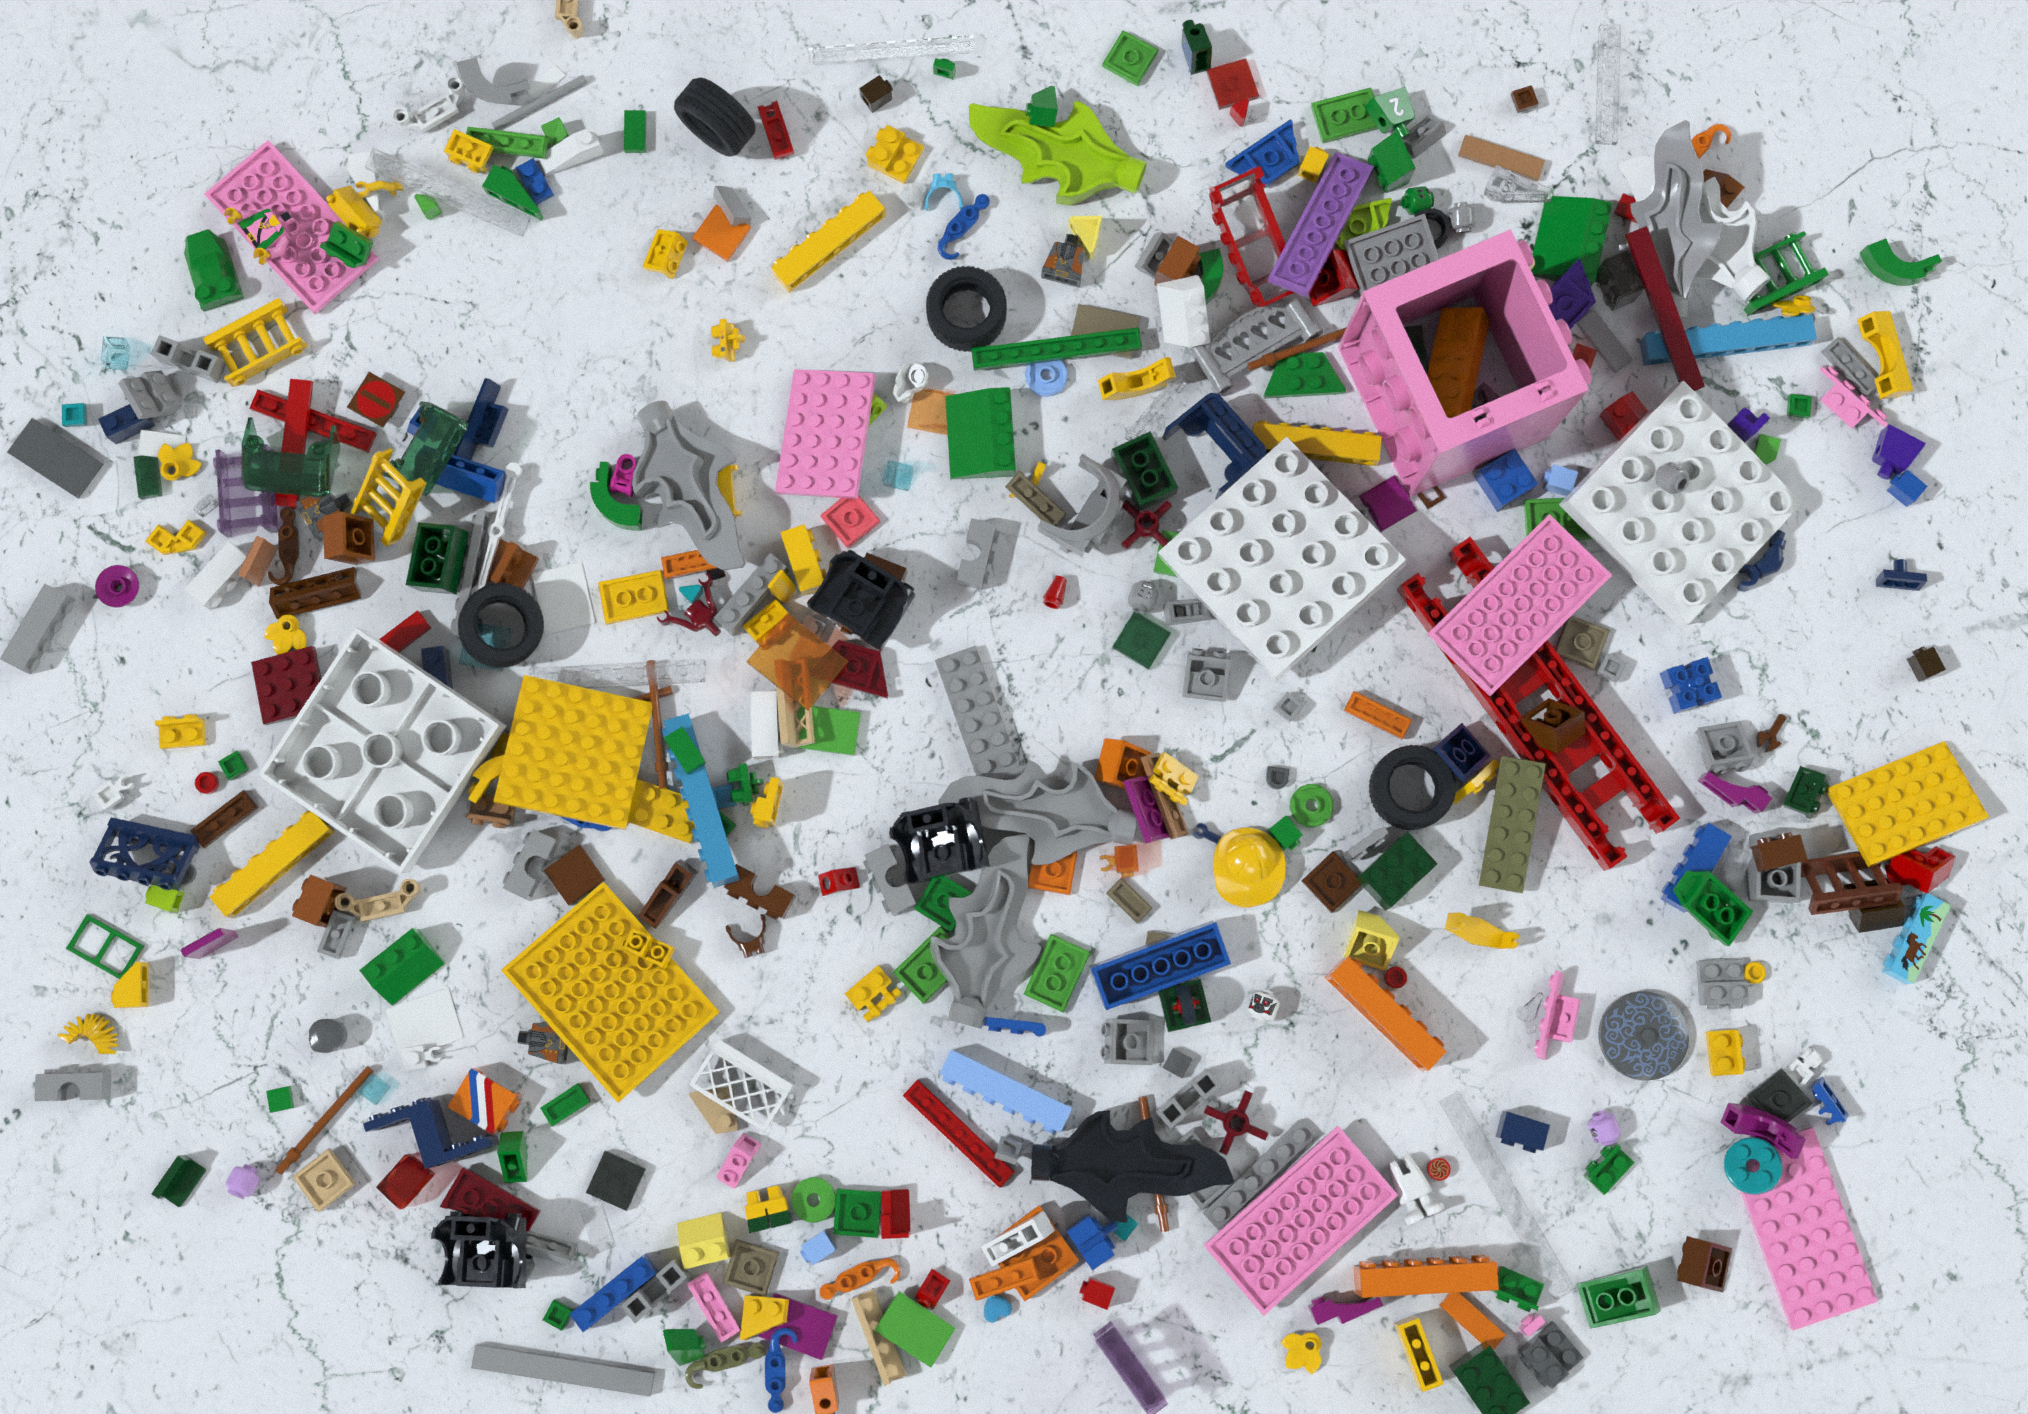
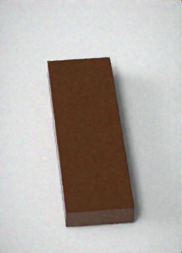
M243 790L190 831L193 835H196L200 845L206 848L259 807L247 791Z

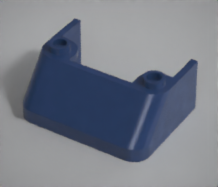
M1209 393L1168 425L1162 437L1166 441L1179 429H1182L1187 435L1192 437L1206 431L1232 462L1224 471L1225 479L1228 482L1218 490L1215 497L1216 500L1266 455L1264 444L1221 395L1217 393Z

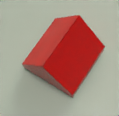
M1249 99L1241 100L1231 105L1230 116L1240 127L1244 126Z

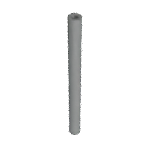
M581 75L491 124L495 130H498L587 83L584 75Z

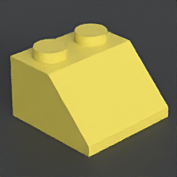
M722 1212L677 1223L679 1249L684 1269L731 1257Z

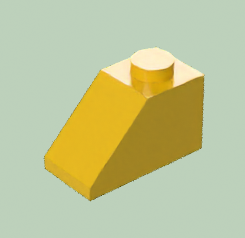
M136 962L116 982L114 991L111 992L113 1008L148 1007L149 963Z

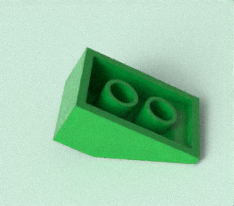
M1648 1266L1629 1269L1577 1283L1590 1329L1653 1316L1661 1311Z

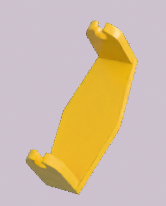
M1461 912L1448 913L1444 928L1472 945L1490 948L1515 949L1519 944L1515 941L1520 939V935L1516 932H1504L1481 918L1466 916V914Z

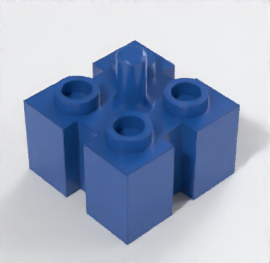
M1708 657L1692 661L1685 666L1683 664L1660 673L1665 690L1670 688L1673 694L1668 699L1674 714L1692 709L1697 705L1698 707L1722 698L1717 681L1711 683L1709 675L1713 674V670Z
M1086 1214L1066 1228L1070 1238L1092 1271L1115 1255L1112 1250L1116 1247L1108 1237L1110 1233L1118 1228L1114 1220L1102 1228L1095 1215L1090 1217L1089 1214Z

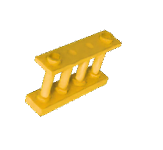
M280 298L267 303L203 338L206 345L212 351L217 350L220 352L231 373L225 376L224 379L232 387L244 384L247 379L292 355L295 356L302 353L308 347L301 337L295 339L283 317L289 310ZM272 320H276L287 341V344L276 349L264 327L265 324ZM253 330H257L268 351V354L257 359L246 339V335ZM235 340H238L250 363L238 369L227 349V345Z
M391 448L383 452L379 451L373 455L372 463L359 494L354 499V505L351 513L354 515L365 510L384 529L381 542L386 547L402 539L427 484L422 478L413 482L408 481L389 463L393 453ZM385 471L402 487L401 494L383 477ZM379 485L396 501L395 508L377 491ZM373 499L390 515L389 522L371 505Z

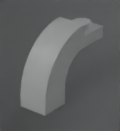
M477 57L454 63L458 77L465 88L483 101L495 104L512 103L510 94L513 93V96L517 97L525 95V90L530 89L528 80L506 86L491 84L482 75Z

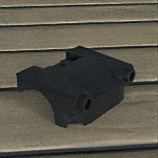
M849 549L848 551H842L839 555L836 554L830 560L829 569L822 584L808 600L807 605L808 608L825 618H830L863 638V641L882 651L916 595L913 592L915 589L912 586L901 582L897 577Z
M971 797L961 798L959 803H943L914 811L902 812L893 826L890 827V839L895 840L900 845L905 857L906 872L904 883L915 884L957 872L990 867L977 801H972Z
M450 1211V1216H445L444 1220L440 1221L436 1227H433L431 1239L438 1240L442 1244L445 1253V1265L443 1273L438 1280V1285L526 1288V1218H522V1213H508V1218L468 1217L464 1216L463 1212Z

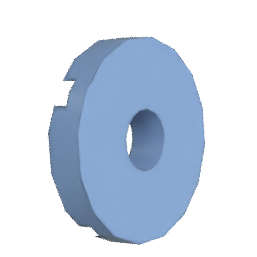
M1061 360L1028 364L1025 377L1027 385L1032 392L1039 396L1049 397L1055 396L1063 390L1067 382L1068 373L1065 364ZM1043 371H1050L1053 376L1050 380H1044L1040 375Z

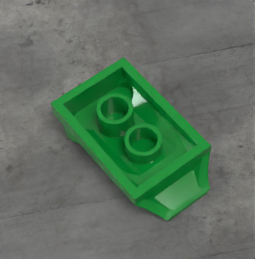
M210 229L187 236L184 255L195 288V298L199 302L201 310L205 312L243 299L244 296L226 241L215 235Z
M1686 871L1673 889L1681 906L1708 930L1711 938L1719 940L1724 946L1732 944L1754 912L1709 871Z

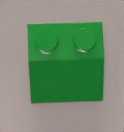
M1398 131L1374 146L1368 156V163L1374 166L1377 174L1378 185L1383 187L1385 193L1409 183L1415 170V165Z

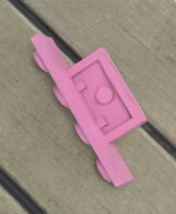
M1823 365L1820 368V371L1835 383L1820 401L1846 424L1853 428L1869 413L1883 427L1887 425L1888 421L1885 420L1887 415L1879 408L1874 410L1869 405L1871 401L1863 394L1858 396L1853 391L1855 387L1849 381H1841L1837 377L1839 373L1833 367Z
M1556 970L1549 980L1550 996H1547L1545 999L1544 1009L1546 1014L1545 1018H1542L1540 1021L1539 1030L1542 1031L1540 1040H1537L1535 1044L1536 1057L1542 1060H1546L1550 1039L1572 1044L1581 1004L1580 999L1560 995L1564 974Z

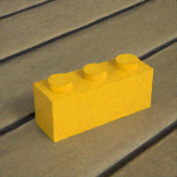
M805 524L780 532L802 596L816 592L826 576L825 568L820 570L818 562L822 560L818 549L814 550L811 542L815 541L812 530H807Z
M1413 1315L1394 1322L1393 1324L1418 1389L1425 1392L1443 1385L1442 1377L1420 1319Z

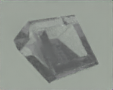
M209 493L193 505V511L199 516L205 517L218 507L219 503Z

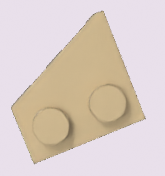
M729 1086L716 1089L717 1098L720 1100L731 1098ZM713 1089L708 1090L709 1093L714 1095ZM698 1091L689 1093L690 1098L715 1134L739 1130L737 1115ZM732 1101L726 1102L728 1105L733 1107Z

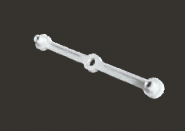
M509 463L505 468L507 479L495 522L488 528L490 540L478 583L472 588L471 595L478 589L487 586L499 540L505 535L503 525L516 479L522 474V468L517 463ZM500 529L499 534L495 535L494 530Z

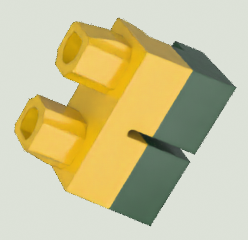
M780 1185L767 1187L769 1200L762 1202L759 1190L746 1193L747 1205L744 1207L749 1233L793 1222L787 1197L783 1196Z

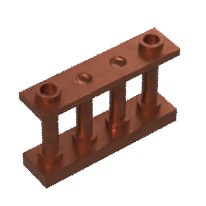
M1861 853L1808 859L1801 862V878L1806 877L1813 893L1808 907L1811 915L1899 904L1903 889L1900 883H1887L1880 869L1881 863L1868 868ZM1871 869L1878 886L1866 887L1858 870ZM1849 871L1856 889L1845 890L1837 873ZM1827 874L1835 891L1822 892L1815 876Z

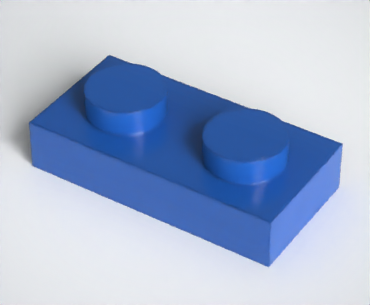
M534 158L515 167L535 205L554 196Z

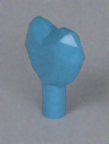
M997 1295L987 1297L984 1306V1317L988 1322L994 1323L1000 1317H1007L1011 1314L1012 1306L1007 1299Z

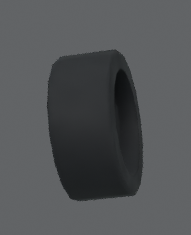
M1435 208L1419 211L1414 217L1425 214L1426 219L1435 220L1440 224L1442 233L1438 239L1434 240L1436 249L1441 248L1451 231V224L1447 215Z

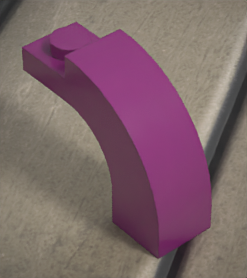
M1728 1103L1720 1122L1735 1134L1750 1135L1767 1141L1791 1159L1799 1158L1806 1141L1804 1137L1796 1132L1797 1128L1788 1122L1746 1105Z

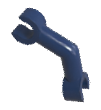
M1198 823L1196 826L1203 831V834L1196 831L1193 833L1195 838H1206L1216 843V845L1222 837L1209 831L1208 827L1203 823Z

